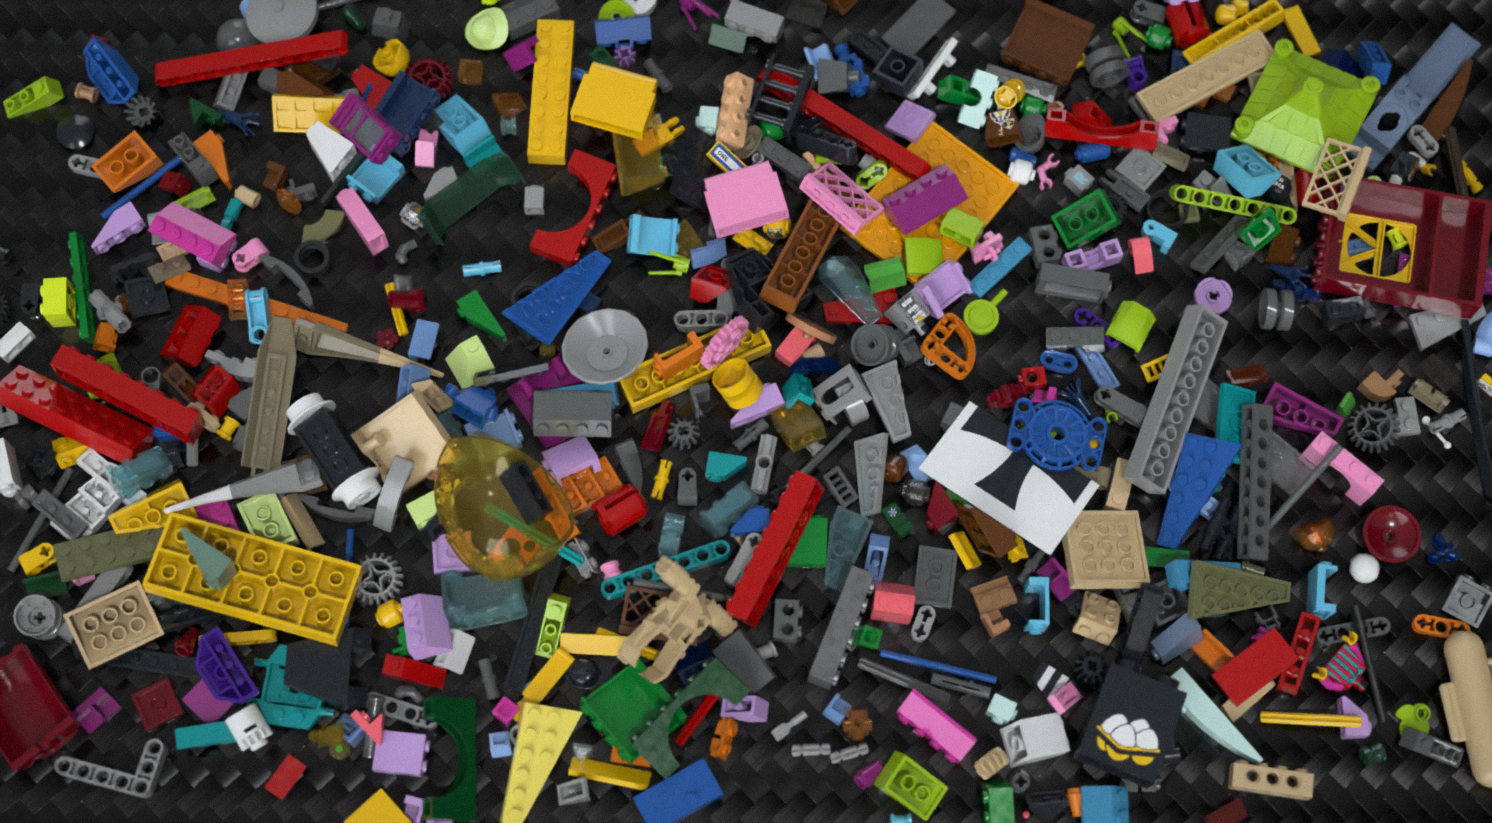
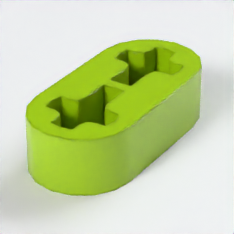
M882 160L874 161L857 174L856 184L862 189L870 188L887 175V164ZM877 166H878L879 168L883 167V168H882V173H881L880 171H877L876 173H874V172L876 171V167H877ZM870 176L867 180L868 183H861V177L865 179Z

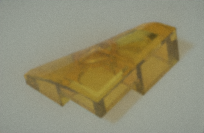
M684 219L679 223L680 232L679 235H676V242H678V253L691 259V249L706 245L689 221Z

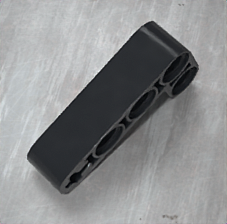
M810 117L795 128L797 148L844 165H853L857 162V143L823 131L822 118Z

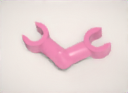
M1054 154L1049 155L1047 161L1036 169L1041 181L1039 185L1041 191L1044 189L1043 183H1047L1050 189L1053 185L1052 181L1047 178L1045 171L1050 167L1053 168L1058 165L1060 160L1055 163L1050 160Z

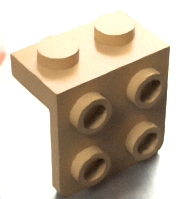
M1086 591L1083 595L1080 615L1073 625L1072 632L1109 646L1118 631L1121 612L1119 603L1096 593Z

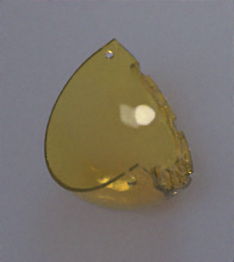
M465 436L447 441L436 466L439 468L438 478L434 480V498L439 522L444 525L447 533L445 538L462 563L472 572L482 574L483 578L494 581H507L530 575L551 562L567 543L575 524L571 503L556 479L530 456L504 442L481 436ZM524 460L554 509L542 521L527 526L498 477L512 464Z

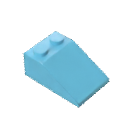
M457 94L430 113L429 119L461 155L491 135L484 118Z

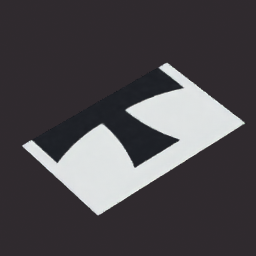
M969 401L918 469L1051 555L1100 485L1074 468L1063 471L1043 468L1033 462L1024 449H1021L1019 452L1010 451L1006 445L1009 426ZM1011 439V444L1013 446H1021V442L1019 439ZM1031 452L1038 460L1041 461L1040 458H1038L1033 452ZM1044 462L1045 464H1048L1050 466H1056V464Z

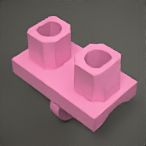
M989 231L983 236V243L977 242L973 249L969 248L972 254V261L975 264L983 259L986 261L990 258L993 262L998 260L997 254L1003 249V237L1001 234L995 235L992 231Z

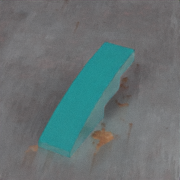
M225 721L175 729L178 750L237 742Z

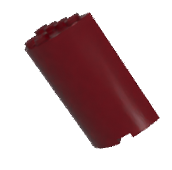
M23 643L13 647L12 652L8 656L0 658V751L13 771H19L33 766L34 760L40 757L44 760L55 753L78 732L76 727L80 726L79 721L29 647Z

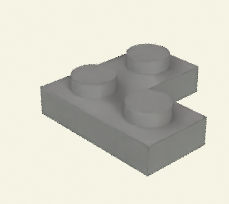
M1414 396L1395 398L1393 403L1395 413L1398 415L1396 420H1400L1401 423L1399 426H1396L1401 428V432L1395 434L1399 437L1419 435L1421 430ZM1390 423L1381 431L1383 438L1390 430Z

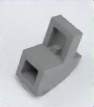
M850 381L835 389L838 398L848 393L854 386ZM862 398L843 410L852 427L869 419V413Z

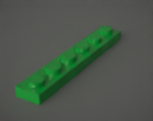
M75 231L69 233L68 247L72 256L70 258V264L74 273L72 281L76 289L74 298L78 305V310L76 311L80 322L78 331L81 339L89 344H93L96 331L93 307L88 301L91 291L84 237Z

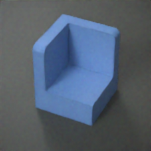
M837 693L824 710L823 715L839 726L852 709V706L841 699L840 694Z

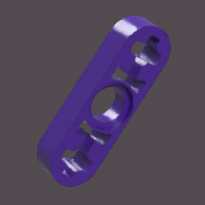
M1086 308L1077 309L1073 315V322L1078 327H1088L1087 324L1090 319L1092 321L1089 327H1092L1094 324H1100L1104 327V332L1110 325ZM1084 314L1085 319L1079 320V315ZM1105 335V345L1107 347L1116 348L1120 345V341L1116 339V341L1111 342V336Z

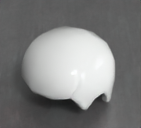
M1363 553L1351 558L1349 572L1354 580L1360 583H1370L1378 577L1380 567L1374 556Z

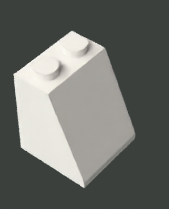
M317 120L314 125L309 127L306 135L312 150L334 184V180L357 154V151L352 142Z
M0 438V493L7 497H13L15 493L23 490L22 479L15 448L4 438Z
M1059 712L1021 719L1000 729L1011 768L1060 756L1071 751Z

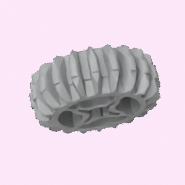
M373 553L371 559L368 555H365V562L359 559L363 574L369 569V576L363 582H360L356 597H362L361 601L363 603L369 599V605H373L376 600L378 606L381 605V600L387 602L389 596L391 599H395L393 592L400 593L397 586H403V582L399 580L404 578L403 574L400 573L402 568L397 566L398 562L396 560L392 561L390 555L385 558L384 553H381L379 558H377L376 553ZM375 565H383L390 570L378 571ZM373 572H375V574L379 577L380 587H379V585L374 581V580H375V578H374L375 575H374ZM392 576L391 584L385 590L384 583ZM375 587L379 593H369L364 588Z

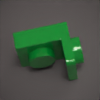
M405 626L398 628L400 634L397 635L398 642L403 647L393 649L392 654L408 658L411 655L408 652Z

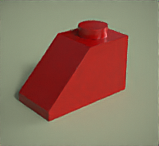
M1093 100L1074 104L1071 113L1073 116L1093 125L1111 127V118Z

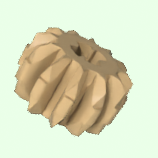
M995 747L980 758L974 767L979 776L983 779H988L1008 764L1009 759L1000 747Z

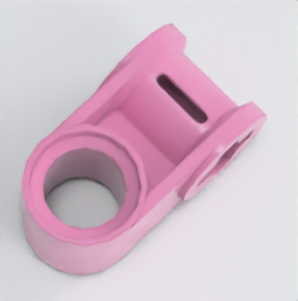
M253 238L233 254L232 261L235 264L236 270L244 273L261 262L258 257L260 254L269 256L270 252L259 238Z

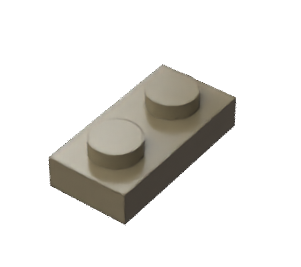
M181 254L147 269L149 275L157 284L191 270V267L185 256Z

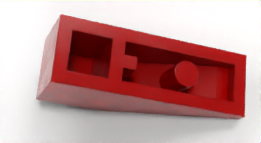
M386 654L382 674L386 678L443 689L447 669L405 657Z

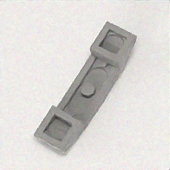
M398 455L395 456L378 499L373 526L390 533L392 532L397 518L396 512L415 462Z

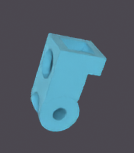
M1147 220L1141 229V236H1148L1149 240L1160 245V251L1164 254H1167L1178 235L1154 220Z

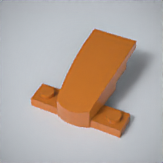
M605 455L599 459L601 471L594 473L591 466L561 480L563 486L561 488H558L557 484L555 486L552 485L542 467L532 472L554 509L545 519L553 525L563 543L568 542L581 533L572 517L591 509L592 503L623 485Z

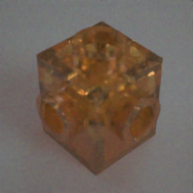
M847 710V720H843V731L847 732V737H852V740H864V737L868 736L869 731H872V720L868 719V710Z

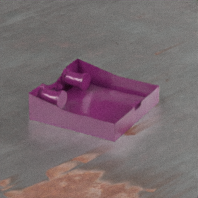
M562 353L550 361V369L543 374L533 373L506 389L509 398L532 430L534 391L586 384V382L570 373L563 362ZM537 436L546 450L576 438Z

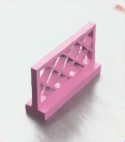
M831 161L812 174L809 172L805 175L799 187L854 236L885 209ZM829 168L834 175L826 174V170ZM817 178L823 179V183H821ZM827 180L835 181L836 185L828 184ZM840 182H845L848 187L840 186ZM831 190L837 191V195H835ZM841 192H848L850 197L842 196ZM854 194H859L862 199L854 198ZM845 202L851 203V207H849ZM855 204H862L864 209L856 208ZM867 205L873 206L876 211L868 210ZM858 214H863V215H865V219H863V218H862L860 215H858Z

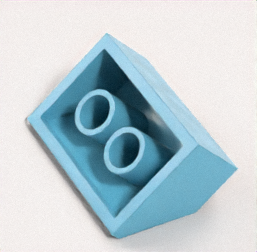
M1246 144L1218 150L1213 170L1220 176H1223L1246 199L1261 196L1282 174L1252 147Z

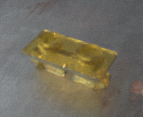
M343 723L320 727L319 730H312L308 737L312 742H318V747L342 744L344 736Z

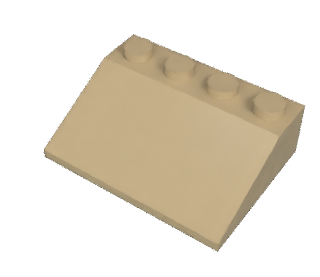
M139 580L63 615L88 669H92L164 635Z

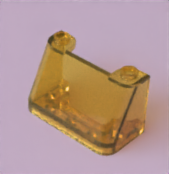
M654 111L643 141L612 132L621 197L632 195L665 181V177H668L667 166L662 164L657 129H661L659 118H655Z

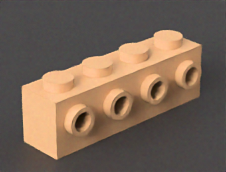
M739 72L727 75L724 80L718 129L716 131L715 143L719 140L731 151L744 147L748 123L746 113L751 104L754 79Z

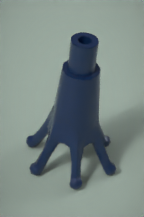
M218 110L225 120L237 125L245 133V136H248L246 130L252 136H255V133L247 126L248 123L261 125L260 122L249 119V117L259 116V112L242 114L231 110Z
M1275 263L1270 265V270L1275 271L1276 274L1288 280L1295 288V292L1299 291L1295 282L1302 285L1305 289L1308 287L1299 280L1300 276H1313L1312 274L1300 272V270L1308 269V265L1299 268Z
M1079 377L1075 381L1077 390L1074 388L1073 383L1070 382L1069 385L1073 392L1069 387H1066L1065 389L1069 393L1061 389L1058 395L1071 401L1091 421L1096 417L1083 394L1080 383L1081 378Z

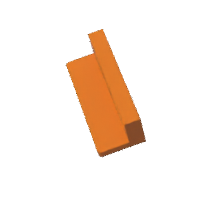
M1205 628L1202 630L1203 641L1190 648L1214 672L1235 658Z

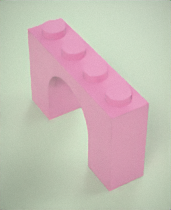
M1321 431L1299 458L1315 469L1338 443ZM1343 449L1329 464L1347 478L1351 487L1345 495L1359 506L1368 500L1384 482V479L1346 449Z

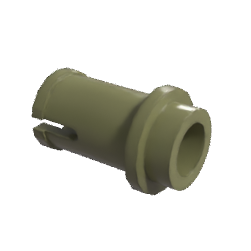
M1248 560L1241 561V571L1264 576L1265 567L1251 564Z

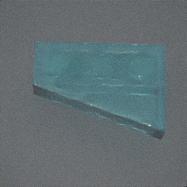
M160 446L139 453L137 455L138 458L134 460L124 459L121 461V465L114 468L111 465L106 467L108 482L121 501L132 498L141 489L151 487L155 481L160 478L164 479L173 472L172 463Z
M744 480L729 490L720 501L716 500L713 502V507L707 512L702 510L699 513L700 524L714 539L718 536L720 538L723 537L733 523L735 525L749 509L758 506L759 497Z

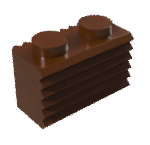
M1279 223L1283 231L1270 240L1264 261L1271 264L1288 266L1295 259L1296 253H1293L1294 247H1298L1301 237L1298 236L1299 229Z

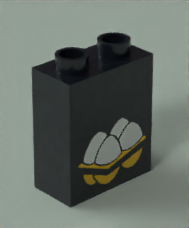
M1119 659L1118 664L1111 662L1104 670L1072 758L1148 789L1156 783L1188 693L1178 690L1180 682L1170 676L1157 674L1154 680L1140 674L1142 667L1139 664L1127 659Z

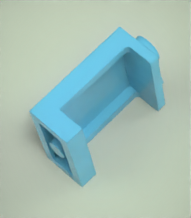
M391 155L382 165L373 163L367 158L352 176L349 174L346 176L347 185L349 188L352 187L355 192L359 191L369 203L372 201L377 205L404 175L405 169L403 164Z
M1320 562V564L1318 563L1308 572L1306 613L1321 617V620H1326L1336 612V604L1324 603L1325 579L1335 573L1338 566L1332 565L1331 562Z

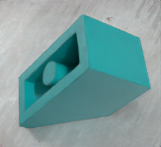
M709 451L705 478L715 483L725 481L747 465V457Z

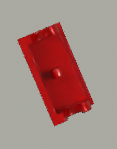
M288 754L264 788L283 800L307 766Z

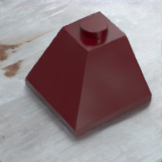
M938 481L934 484L925 516V523L928 529L933 530L935 534L954 524L959 515L948 494Z

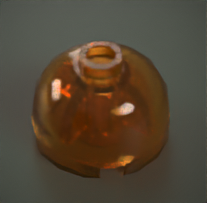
M1329 517L1319 519L1320 522L1317 523L1310 522L1296 530V538L1302 547L1311 551L1317 550L1318 553L1329 549L1328 545L1334 541L1336 533L1333 521Z

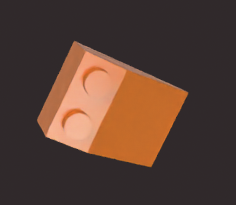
M134 130L92 164L91 167L113 193H116L150 176L164 163Z

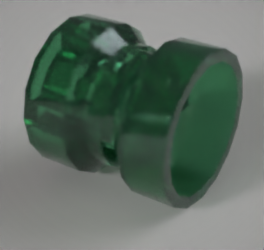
M1380 742L1373 743L1371 747L1365 746L1359 749L1360 758L1366 767L1374 765L1377 761L1383 762L1387 760L1386 751Z

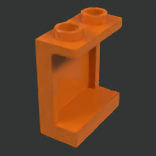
M694 330L687 334V348L664 361L658 353L654 354L653 365L655 367H653V370L658 377H662L666 381L701 360L704 346Z

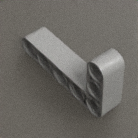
M159 739L149 740L145 745L135 775L64 756L56 760L54 767L57 773L67 778L140 798H149L154 793L168 748ZM160 744V751L153 754V747ZM69 762V770L63 772V765ZM149 764H153V771L146 773V767ZM88 767L89 774L86 777H82V770ZM104 773H108L107 781L101 782V776ZM123 778H127L128 784L121 788L120 781ZM143 783H146V784H147V789H146V791L143 792V793H140V792H139V787H140V785L143 784Z

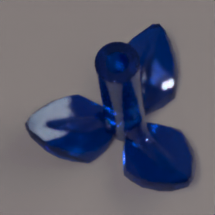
M1441 532L1435 534L1432 545L1437 551H1430L1428 554V561L1431 564L1440 563L1442 555L1449 562L1462 558V555L1453 549L1454 543L1452 541L1446 543V539Z

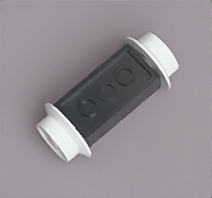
M319 393L306 395L292 404L286 412L287 417L291 421L288 426L289 434L297 435L333 490V501H343L348 509H355L356 506L368 503L382 489L376 480L380 474L379 468L369 466L333 412L336 408L335 402L332 400L324 401Z

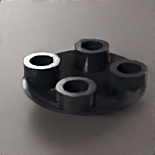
M80 114L67 116L57 127L59 142L63 146L76 151L81 150L87 145L95 134L91 120Z

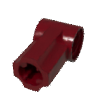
M414 289L408 292L391 290L388 293L387 305L390 308L409 309L411 313L424 312L426 310L424 290Z

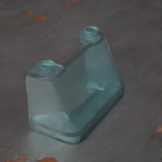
M518 557L503 560L500 563L501 570L466 578H463L462 574L456 570L440 573L443 610L451 629L465 631L517 620L527 616V601Z

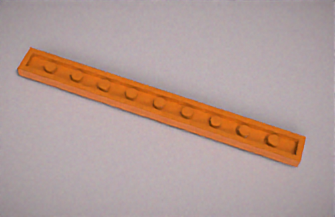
M184 272L165 280L164 284L167 287L247 312L245 290L189 272ZM269 298L271 319L273 316L292 319L293 328L297 318L314 324L320 322L344 333H347L349 329V324Z

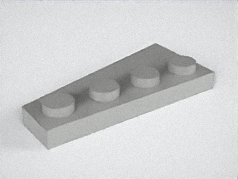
M988 63L985 72L998 76L997 80L1001 83H1005L1012 78L1019 79L1025 85L1026 93L1053 103L1058 86Z
M1482 303V307L1471 319L1423 311L1409 315L1408 320L1421 352L1462 329V320H1469V325L1484 318L1487 313Z
M897 360L861 374L863 382L873 398L874 405L893 443L911 436Z
M885 432L854 441L860 515L864 517L881 513L888 433Z

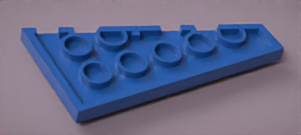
M595 250L571 268L563 271L559 276L552 278L525 298L517 301L516 304L503 310L502 314L549 347L612 260Z

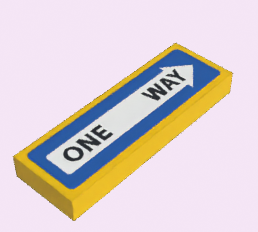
M719 140L706 154L725 173L747 167Z

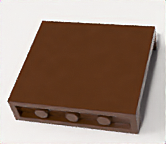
M1026 0L1025 7L1004 50L1000 52V59L1007 65L1019 67L1023 72H1031L1040 79H1048L1056 86L1067 88L1091 39L1095 24L1041 1Z

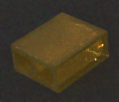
M799 399L790 409L782 406L770 412L774 427L792 453L827 437L823 422L813 408Z

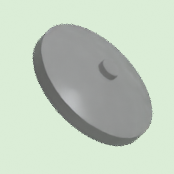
M250 0L246 10L247 26L253 36L262 44L307 36L314 28L318 19V1Z

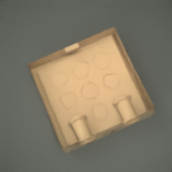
M418 389L351 434V437L361 451L379 468L383 482H385L396 455L415 462L403 494L429 477L428 473L430 470L436 472L462 454Z
M1138 510L1081 511L1061 539L1070 589H1140L1143 582L1149 584L1150 577Z

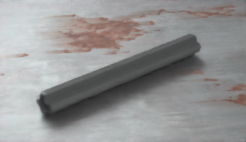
M861 657L858 662V667L911 690L915 689L919 693L944 704H948L951 698V694L865 657Z

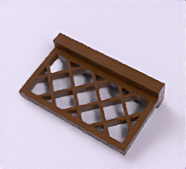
M627 585L618 633L631 635L641 624L638 621H643L644 617L652 612L650 610L642 616L636 608L639 603L645 600L652 609L653 606L647 599L649 596L657 594L662 599L663 596H669L672 592ZM631 590L639 591L643 597L635 604L629 598ZM632 608L640 617L634 622L626 620V614ZM659 633L653 639L668 641L669 638ZM689 635L683 640L685 643ZM699 636L690 645L697 646Z

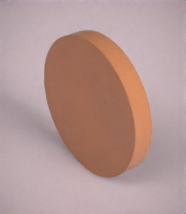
M787 313L785 317L788 322L805 331L803 337L806 339H810L812 335L830 344H834L837 339L835 334L801 315Z

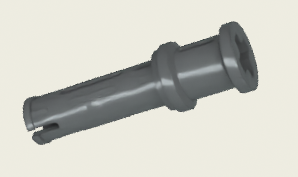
M367 697V700H369L367 714L371 717L370 723L382 713V704L385 701V697ZM367 733L365 735L363 757L374 758L376 742Z

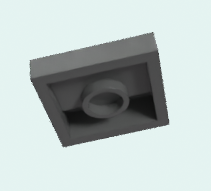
M1463 574V576L1457 575L1448 591L1449 594L1441 610L1474 628H1478L1492 603V588L1484 583H1481V585L1474 583L1475 579L1467 574Z

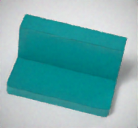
M491 135L462 156L464 164L476 177L503 159L505 153L496 143L494 135Z
M796 371L782 386L785 406L788 409L798 399L810 406L815 401L811 380Z

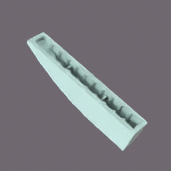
M1182 667L1171 676L1180 682L1178 690L1188 693L1181 710L1182 714L1185 713L1205 733L1242 758L1254 764L1263 760Z

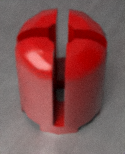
M1187 0L1182 1L1180 5L1169 4L1167 6L1165 15L1176 47L1182 46L1183 49H1188L1211 35L1200 1L1188 2Z
M624 484L591 504L593 512L598 511L597 515L600 525L608 535L611 534V537L643 519L647 514V504L644 497L631 484Z

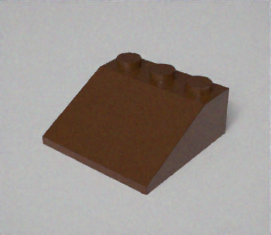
M952 501L959 512L958 517L978 551L1001 558L1018 546L1015 540L1017 536L1012 529H1008L973 506Z

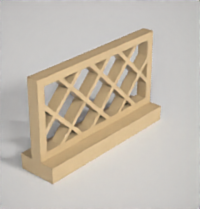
M1327 138L1301 206L1336 216L1338 220L1345 222L1371 157L1372 148L1367 146L1361 148ZM1329 145L1338 146L1340 152L1330 155L1328 151ZM1354 151L1358 153V156L1349 161L1345 153ZM1342 155L1346 163L1336 166L1333 158ZM1330 160L1334 168L1324 172L1321 165ZM1348 166L1351 174L1342 177L1339 169ZM1336 171L1339 180L1330 183L1326 175ZM1324 177L1327 185L1317 188L1315 180ZM1342 182L1345 189L1343 192L1336 194L1332 186ZM1329 188L1333 196L1323 199L1320 191ZM1317 193L1320 202L1315 204L1307 202L1309 196ZM1335 199L1338 204L1337 210L1329 209L1326 203Z

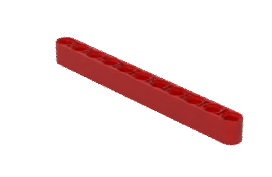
M338 30L156 63L154 65V83L157 86L166 87L344 55L349 52L348 33Z
M765 68L756 78L759 84H761L764 77ZM775 70L771 77V80L794 87L800 84L799 81L791 76ZM767 87V90L786 102H793L795 96L792 93ZM809 89L801 110L810 117L822 118L823 125L842 137L856 142L858 147L877 159L884 161L888 166L912 181H916L931 171L932 167L927 161Z

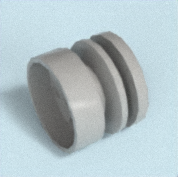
M30 595L22 599L16 606L13 615L14 623L20 632L39 640L53 639L58 635L59 630L66 621L63 616L65 611L62 606L42 595Z

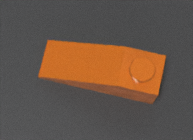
M209 130L194 141L193 144L212 165L218 177L230 190L232 189V182L226 150L223 146L224 140L218 133L215 135L212 130Z

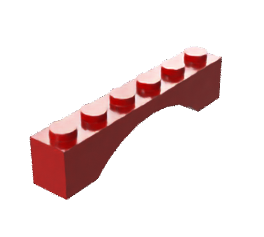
M1048 108L1044 136L1155 151L1159 134V122L1139 120L1124 126H1098L1078 119L1067 110Z

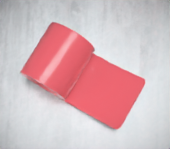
M1148 236L1128 239V250L1134 259L1135 274L1154 271L1152 250Z

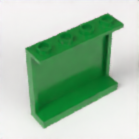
M639 658L636 662V668L628 665L586 698L581 697L580 699L581 711L584 715H589L592 718L594 727L606 735L605 740L610 746L614 745L618 750L617 754L623 762L627 761L629 765L641 757L630 746L633 743L630 739L638 731L642 733L647 728L645 724L652 716L655 718L661 713L659 709L666 702L670 704L674 700L659 682L656 684L639 675V673L647 669ZM680 707L676 710L670 721L668 735L686 722L687 715Z

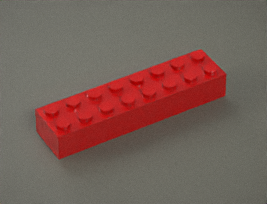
M62 344L50 362L58 377L192 446L205 427L199 414L200 412L190 406L186 408L182 405L181 401L165 397V394L158 389L154 391L149 389L146 383L140 380L137 382L132 380L131 376L121 371L118 373L114 371V368L107 363L102 365L97 362L95 357L89 354L86 356L81 354L80 350L72 345L67 347Z
M22 365L17 366L0 381V405L128 467H131L152 446L154 429Z
M798 470L790 476L788 480L789 486L786 492L781 494L780 504L777 509L773 510L770 517L771 521L768 527L764 528L761 535L762 539L755 546L753 557L746 564L744 575L741 580H738L735 586L736 591L726 604V612L735 620L756 629L825 490L818 479Z

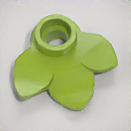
M1417 703L1414 706L1406 704L1396 711L1395 716L1401 719L1399 724L1401 736L1405 726L1428 734L1430 729L1428 719L1431 716V712L1427 705Z

